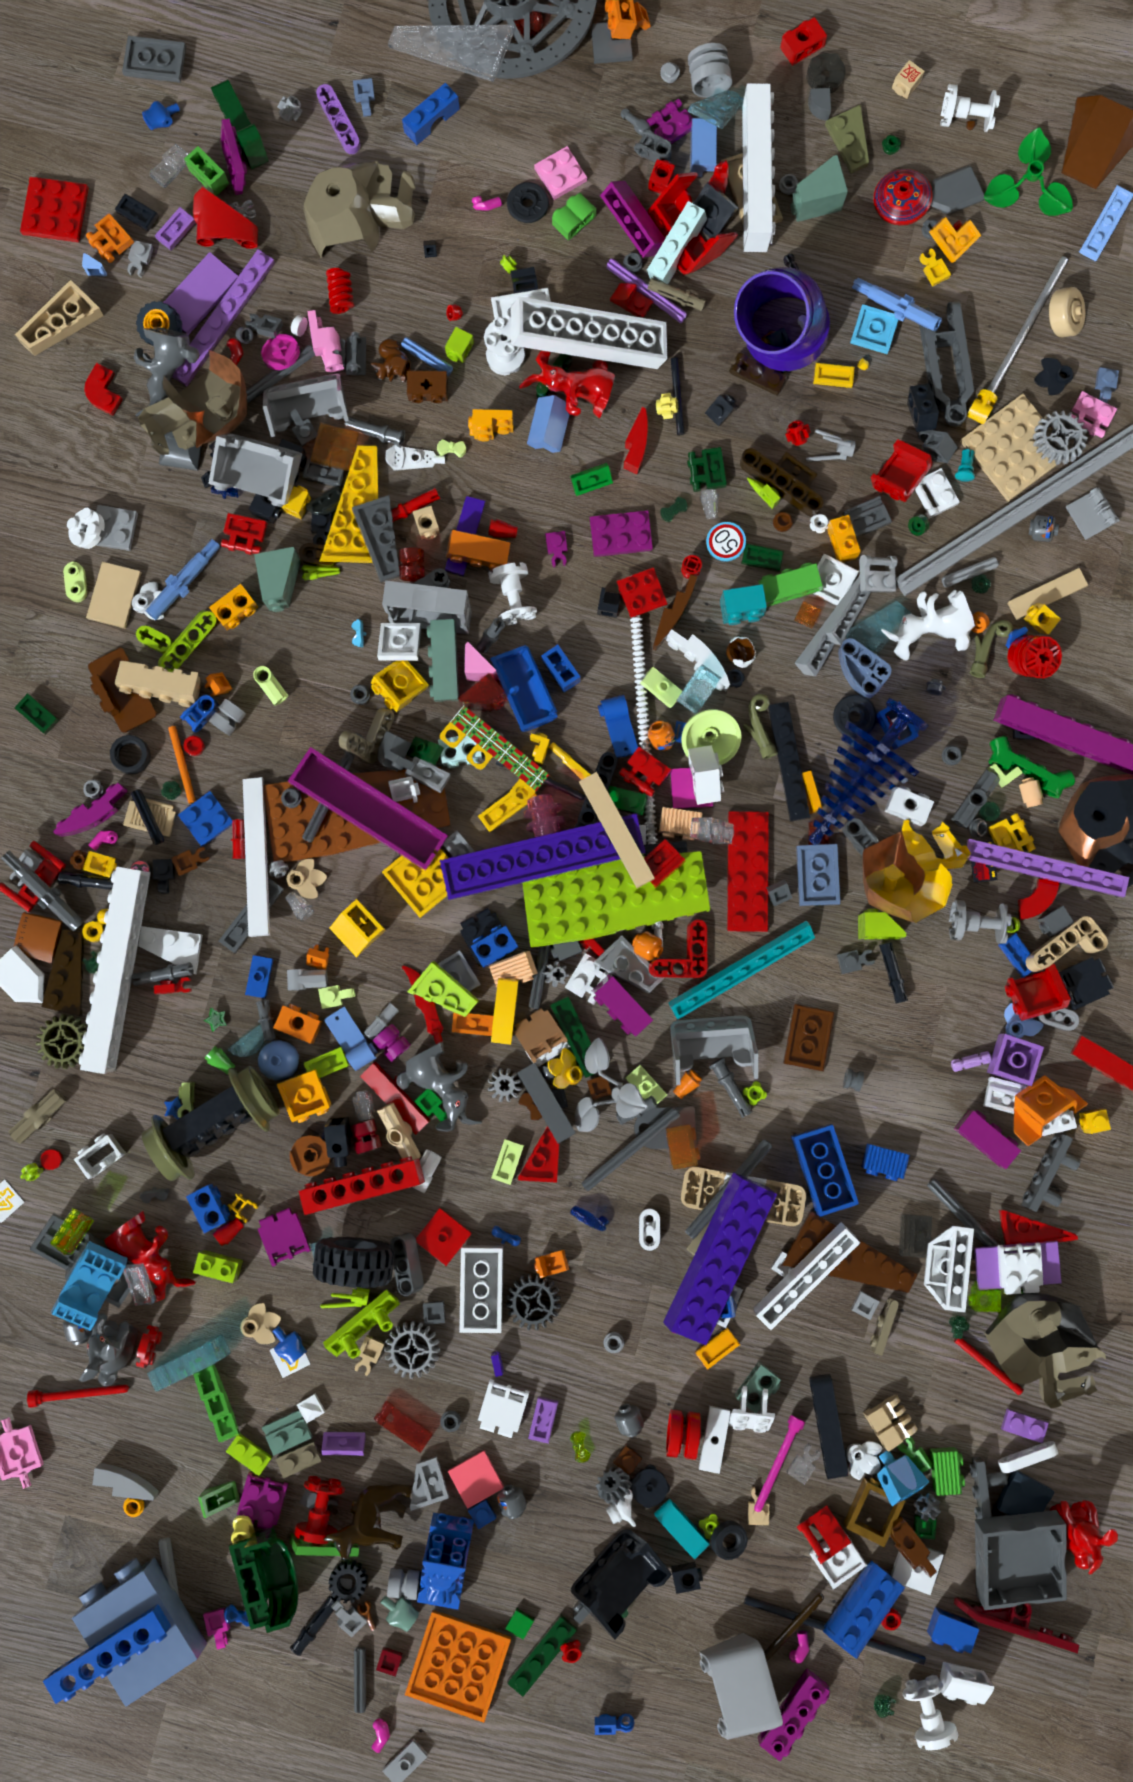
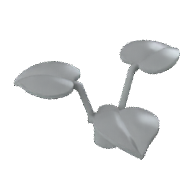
M601 1038L595 1039L588 1048L585 1055V1066L590 1073L595 1074L598 1072L601 1077L617 1085V1087L612 1090L613 1099L595 1103H593L590 1097L580 1100L575 1109V1124L579 1132H590L596 1128L600 1118L596 1107L599 1105L617 1103L616 1111L622 1118L634 1117L648 1108L639 1089L634 1084L627 1083L623 1086V1083L617 1082L603 1073L602 1070H606L609 1067L610 1057L608 1049Z

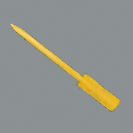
M552 742L548 747L581 780L591 775L556 743Z

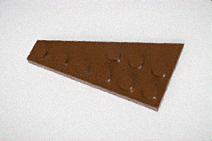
M809 1211L781 1266L795 1268L836 1226ZM859 1240L860 1244L827 1275L909 1293L918 1274Z

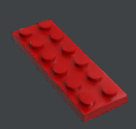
M728 811L727 931L768 932V891L766 889L768 887V812Z

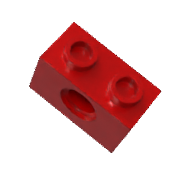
M814 17L809 21H803L796 29L788 30L782 36L780 49L791 65L794 66L825 46L827 34Z

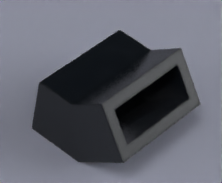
M534 267L510 271L514 294L538 290Z

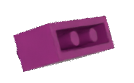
M610 974L591 990L595 994L594 1000L600 1006L604 1004L609 1009L607 1013L614 1021L618 1018L622 1023L620 1027L627 1035L631 1033L636 1037L653 1021Z
M968 1110L953 1129L1000 1168L1007 1169L1021 1152L1016 1147L1018 1143L1009 1136L1007 1138L1001 1134L1002 1130L994 1123L990 1125L986 1122V1116L980 1111Z

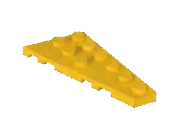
M357 445L320 562L373 563L352 512V507L378 499L377 446Z

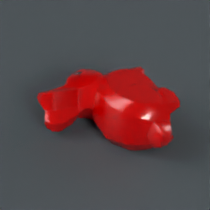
M726 160L724 162L721 161L715 166L714 174L709 181L724 195L729 177V164Z

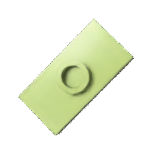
M654 667L650 668L640 682L669 708L673 707L683 693L682 690Z
M641 1065L625 1077L629 1083L634 1084L639 1089L643 1099L652 1095L658 1104L667 1096L664 1090Z

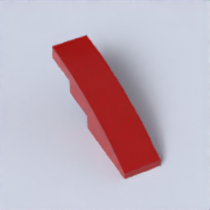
M1079 1036L1070 1054L1102 1072L1101 1074L1133 1091V1066L1089 1039Z

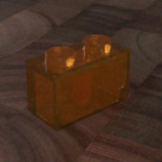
M690 1124L665 1128L672 1169L698 1166L697 1160H700L699 1149L694 1147L693 1140H697L695 1128H691Z

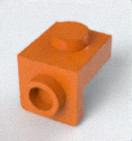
M564 1250L535 1258V1269L540 1278L570 1270Z

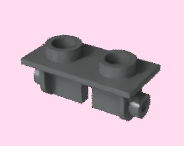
M352 332L351 336L347 337L346 375H366V337H360L357 332Z

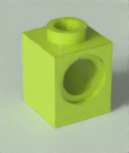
M455 327L445 345L447 357L454 362L460 361L464 363L474 345L473 335Z

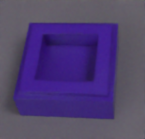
M499 1351L493 1352L491 1360L495 1377L502 1376L504 1374L501 1354Z

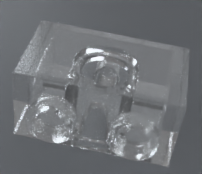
M692 818L690 838L710 844H732L734 824L716 818Z

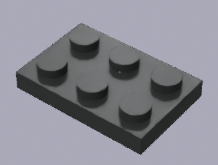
M128 36L122 69L123 75L181 83L186 52L185 42Z

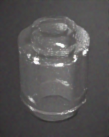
M368 1090L356 1092V1096L352 1097L355 1115L358 1116V1120L375 1118L374 1113L376 1110L373 1094H368Z

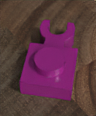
M565 531L545 533L548 555L554 554L551 560L553 568L556 567L555 561L557 559H561L563 566H566V557L562 554L567 552Z

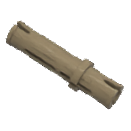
M652 277L647 287V290L680 302L682 306L687 305L699 311H702L706 299L691 294L689 290L678 289Z

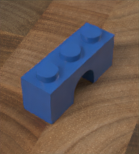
M444 83L402 119L404 133L416 145L421 143L431 134V126L435 120L442 117L446 121L460 109L456 93Z

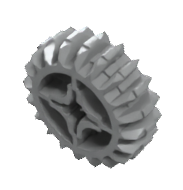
M1064 410L1059 414L1057 411L1051 415L1047 414L1044 419L1038 422L1034 429L1036 433H1034L1032 439L1036 441L1033 443V446L1039 447L1036 453L1042 452V459L1049 458L1048 463L1055 460L1056 465H1059L1061 461L1064 465L1069 461L1073 462L1076 457L1082 454V450L1086 448L1085 442L1088 440V437L1084 436L1087 433V429H1082L1084 422L1078 423L1079 416L1072 418V412L1066 416ZM1052 426V434L1046 437L1047 428ZM1074 439L1073 448L1068 450V442Z
M415 1321L411 1322V1327L408 1326L407 1322H404L403 1329L399 1325L396 1326L397 1333L391 1331L389 1334L393 1339L386 1340V1343L391 1346L385 1347L384 1351L391 1354L386 1355L385 1359L393 1360L390 1362L389 1367L391 1368L396 1365L397 1367L394 1372L397 1374L401 1369L403 1371L402 1377H405L407 1372H409L410 1379H413L414 1372H416L420 1378L422 1376L421 1370L428 1374V1366L430 1368L435 1367V1363L432 1360L438 1361L439 1356L434 1354L440 1352L439 1347H434L439 1344V1339L432 1340L436 1333L428 1334L430 1326H427L425 1330L421 1329L423 1326L422 1322L419 1323L418 1327H415ZM410 1334L407 1344L396 1346L399 1338ZM416 1334L425 1339L428 1347L418 1343ZM412 1342L413 1346L417 1348L413 1357L410 1351H408ZM397 1353L405 1355L409 1365L402 1362ZM429 1353L428 1358L423 1363L415 1365L418 1355Z

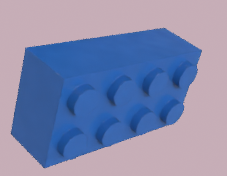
M826 1124L792 1135L791 1138L816 1214L821 1217L858 1205L859 1202L833 1124Z

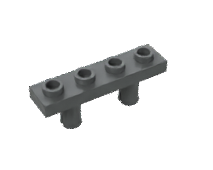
M1057 1133L1051 1139L1050 1148L1047 1154L1042 1157L1041 1166L1038 1172L1033 1175L1029 1190L1023 1195L1022 1206L1037 1212L1042 1200L1056 1207L1061 1204L1062 1196L1048 1188L1060 1164L1072 1170H1077L1080 1166L1081 1161L1066 1153L1073 1140L1071 1137Z
M973 1457L972 1464L970 1465V1474L975 1482V1486H972V1493L974 1499L977 1500V1507L974 1509L976 1519L1010 1516H991L988 1492L989 1487L1007 1485L1006 1473L987 1474L985 1461L981 1457Z

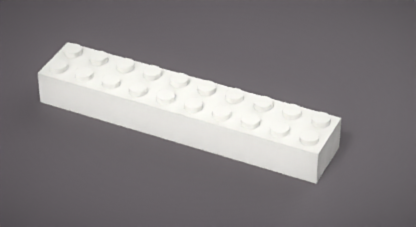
M116 867V871L114 870L112 873L111 882L113 883V888L108 894L109 911H106L104 916L106 927L100 939L103 944L102 950L99 951L97 956L99 967L93 978L95 989L90 995V1004L92 1006L91 1012H88L86 1017L88 1028L82 1040V1043L85 1045L84 1051L81 1052L79 1057L80 1070L102 1074L116 1071L131 977L151 872Z

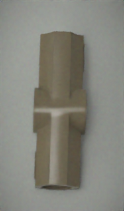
M53 1089L39 1103L31 1106L24 1113V1117L8 1131L12 1139L22 1144L36 1130L44 1127L52 1119L51 1116L67 1102L61 1092Z

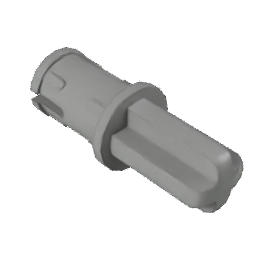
M389 1003L379 1016H375L376 1019L364 1031L365 1035L373 1040L385 1026L388 1027L387 1024L399 1010Z

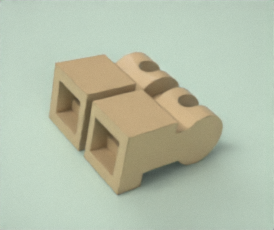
M898 1395L890 1396L872 1409L869 1408L863 1412L882 1446L888 1452L918 1430L914 1423L906 1425L911 1421L909 1414L899 1417L906 1409L904 1405L894 1408L901 1401ZM899 1417L893 1423L891 1422L892 1419Z

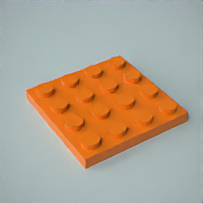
M432 1610L405 1696L484 1723L511 1637Z

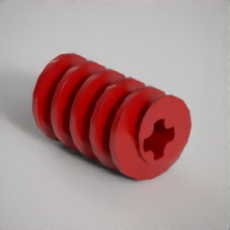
M341 268L328 269L326 275L330 299L329 304L331 306L330 312L333 314L345 313L354 307V303L351 302L353 300V295H351L353 290L349 287L352 285L351 280H349L351 274Z

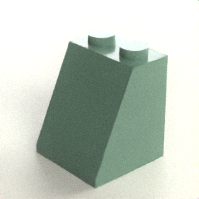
M837 155L830 158L797 184L796 191L793 193V202L790 204L791 213L795 215L797 222L842 211L848 190Z
M294 547L254 554L262 600L269 611L281 612L290 605L301 563Z

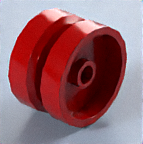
M670 1409L666 1436V1456L677 1458L681 1451V1445H683V1456L685 1459L696 1460L701 1437L700 1412L689 1411L686 1415L685 1424H683L682 1411Z

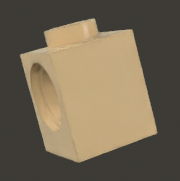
M432 506L413 511L421 540L433 539L437 534H440ZM426 521H430L432 523V525L428 528L422 526V524Z

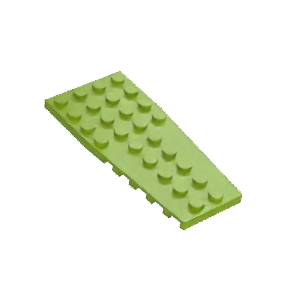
M700 851L679 853L686 859V862L657 888L651 882L636 888L622 860L522 883L531 948L593 939L625 929L632 930L638 926L653 925L655 922L670 921L686 915L688 917L703 911L709 912L710 903L702 853Z

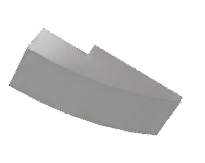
M100 1463L94 1469L92 1485L113 1487L112 1496L153 1501L159 1494V1491L152 1484L126 1469Z

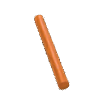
M171 726L168 728L187 800L189 804H192L196 801L176 726Z

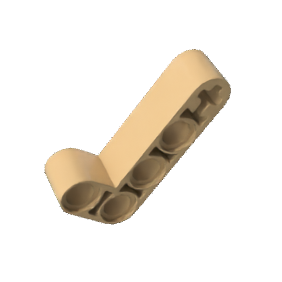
M1084 916L1075 920L1072 925L1057 933L1026 958V966L1033 972L1043 970L1052 965L1078 943L1085 952L1093 954L1104 950L1108 945V939L1091 917ZM1081 923L1084 925V931L1081 929ZM1066 935L1069 936L1070 942L1067 941ZM1093 939L1096 941L1097 947L1094 946ZM1051 946L1055 948V954L1051 951Z

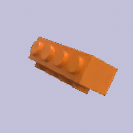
M606 0L605 11L608 12V29L611 30L612 38L630 39L637 25L633 0Z

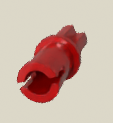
M234 819L232 821L233 839H230V841H233L232 859H245L244 820Z

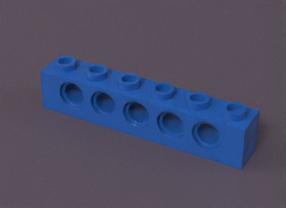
M159 1604L50 1672L43 1680V1683L55 1704L61 1700L66 1702L76 1695L75 1691L80 1688L85 1690L90 1687L97 1677L100 1676L101 1679L106 1677L113 1671L112 1668L119 1665L121 1667L131 1659L130 1656L133 1654H142L153 1641L155 1643L162 1641L167 1637L166 1633L170 1629L171 1624ZM141 1629H146L149 1635H144ZM123 1640L128 1641L131 1647H126L123 1644ZM105 1652H109L112 1655V1659L107 1658ZM87 1664H91L94 1670L88 1669ZM68 1675L73 1676L76 1682H72Z

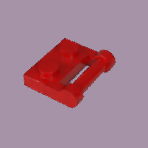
M825 1506L797 1526L799 1532L802 1531L819 1557L817 1560L820 1564L852 1543L828 1506ZM813 1523L830 1547V1550L826 1553L809 1528Z

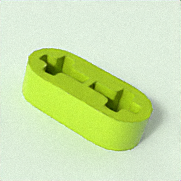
M146 625L139 627L136 631V637L143 645L161 654H164L173 643L167 635ZM143 632H144V633H147V632H148V634H149L151 637H153L152 640L149 639V638H145V639H144V637L142 636V633H143ZM157 640L161 642L165 641L168 644L167 647L163 646L161 648V646L157 643Z

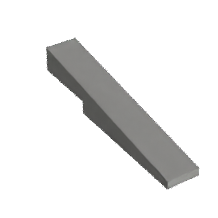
M860 575L796 660V666L804 675L817 676L834 644L841 645L871 592H861Z

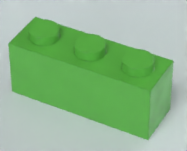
M805 563L796 570L792 568L783 570L781 574L776 576L769 574L763 576L762 580L758 581L759 585L763 584L767 607L823 591L817 564Z

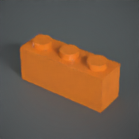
M452 530L446 558H450V561L455 563L468 562L474 567L487 566L493 571L494 568L507 564L511 543Z

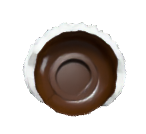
M738 636L731 639L726 655L733 664L745 668L755 660L756 651L749 638Z

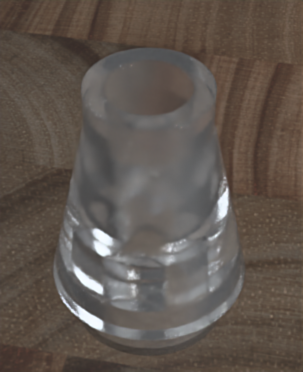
M717 489L701 491L700 500L706 519L718 518L719 494H717Z
M294 891L286 896L285 900L290 905L297 919L305 921L314 913L312 905Z

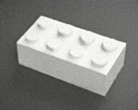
M462 1245L460 1333H501L503 1246Z

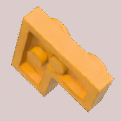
M946 217L942 218L929 231L951 263L955 262L981 236L971 220L966 221L955 231Z

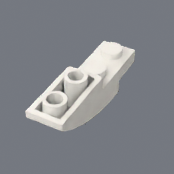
M671 630L666 639L668 645L674 650H681L685 653L684 656L692 662L695 660L697 662L694 670L700 678H707L717 690L721 691L723 689L726 692L730 686L728 677L712 651L693 634L689 640H686L677 632Z

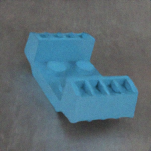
M89 1241L51 1310V1314L91 1331L98 1319V1312L116 1279L119 1280L128 1258Z

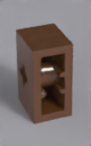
M407 371L408 401L413 403L431 401L436 404L447 401L448 377L446 371Z

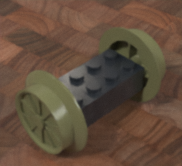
M248 1066L240 1072L234 1068H229L228 1075L233 1086L170 1125L158 1115L151 1117L152 1126L142 1132V1140L150 1158L164 1177L170 1181H174L182 1175L187 1179H193L195 1172L190 1157L197 1155L203 1147L215 1144L219 1137L231 1134L235 1131V1127L240 1124H246L253 1119L265 1132L270 1131V1120L280 1115V1111L266 1083L253 1067Z

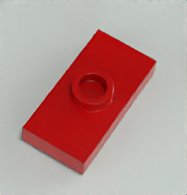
M594 939L578 941L585 949L590 948L598 957L604 953V949Z

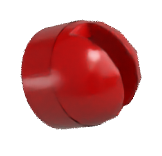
M452 304L447 306L446 314L448 320L457 321L462 317L463 311L459 305Z

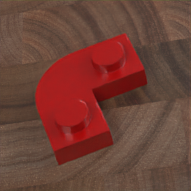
M96 363L85 382V395L93 406L114 416L123 400L117 394L107 390L115 373Z

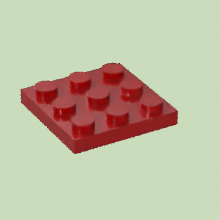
M30 177L20 228L21 234L79 243L89 190L87 184Z

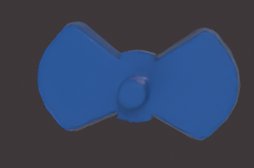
M494 1226L491 1231L494 1237L502 1239V1244H505L507 1241L512 1246H519L521 1243L519 1236L509 1234L499 1226Z
M233 1604L225 1609L224 1619L226 1623L236 1621L241 1622L246 1627L250 1626L246 1610H237Z

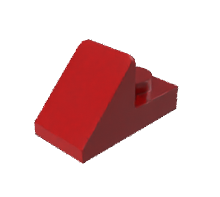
M620 283L610 298L611 302L640 318H644L653 305L651 299L637 292L636 284Z

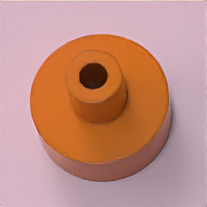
M980 611L972 614L975 624L972 631L975 633L983 632L990 623L988 616Z

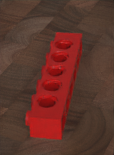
M412 1156L400 1159L401 1163L393 1165V1161L381 1164L380 1169L374 1170L372 1166L362 1169L361 1174L355 1175L354 1172L343 1174V1178L339 1180L331 1177L324 1179V1184L317 1185L316 1182L305 1184V1189L298 1191L304 1215L420 1185L425 1182L419 1158L413 1160ZM397 1169H400L404 1174L402 1180L396 1176ZM378 1174L382 1175L384 1178L383 1185L379 1184L377 1181ZM359 1179L365 1183L364 1190L358 1186ZM340 1185L345 1187V1195L339 1192ZM321 1190L326 1192L327 1197L325 1200L320 1196Z

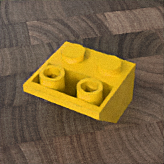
M357 899L330 926L332 932L356 958L386 931Z

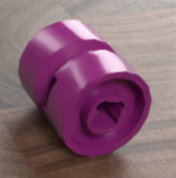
M393 1024L386 1027L373 1040L379 1049L385 1050L384 1054L391 1062L411 1046L404 1036H399L400 1031Z

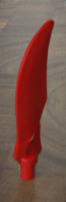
M402 966L412 986L421 975L409 967ZM414 994L416 1006L424 1014L427 1032L434 1037L436 1045L443 1042L441 1033L444 1027L439 1021L435 1003L424 1000L423 997Z

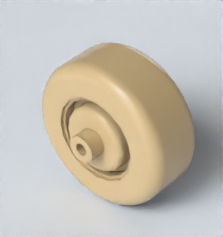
M1076 287L1058 289L1051 297L1049 320L1053 332L1058 337L1075 336L1081 332L1084 326L1085 303L1081 292Z

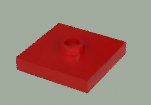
M439 1208L417 1236L416 1243L447 1266L472 1232L443 1209Z

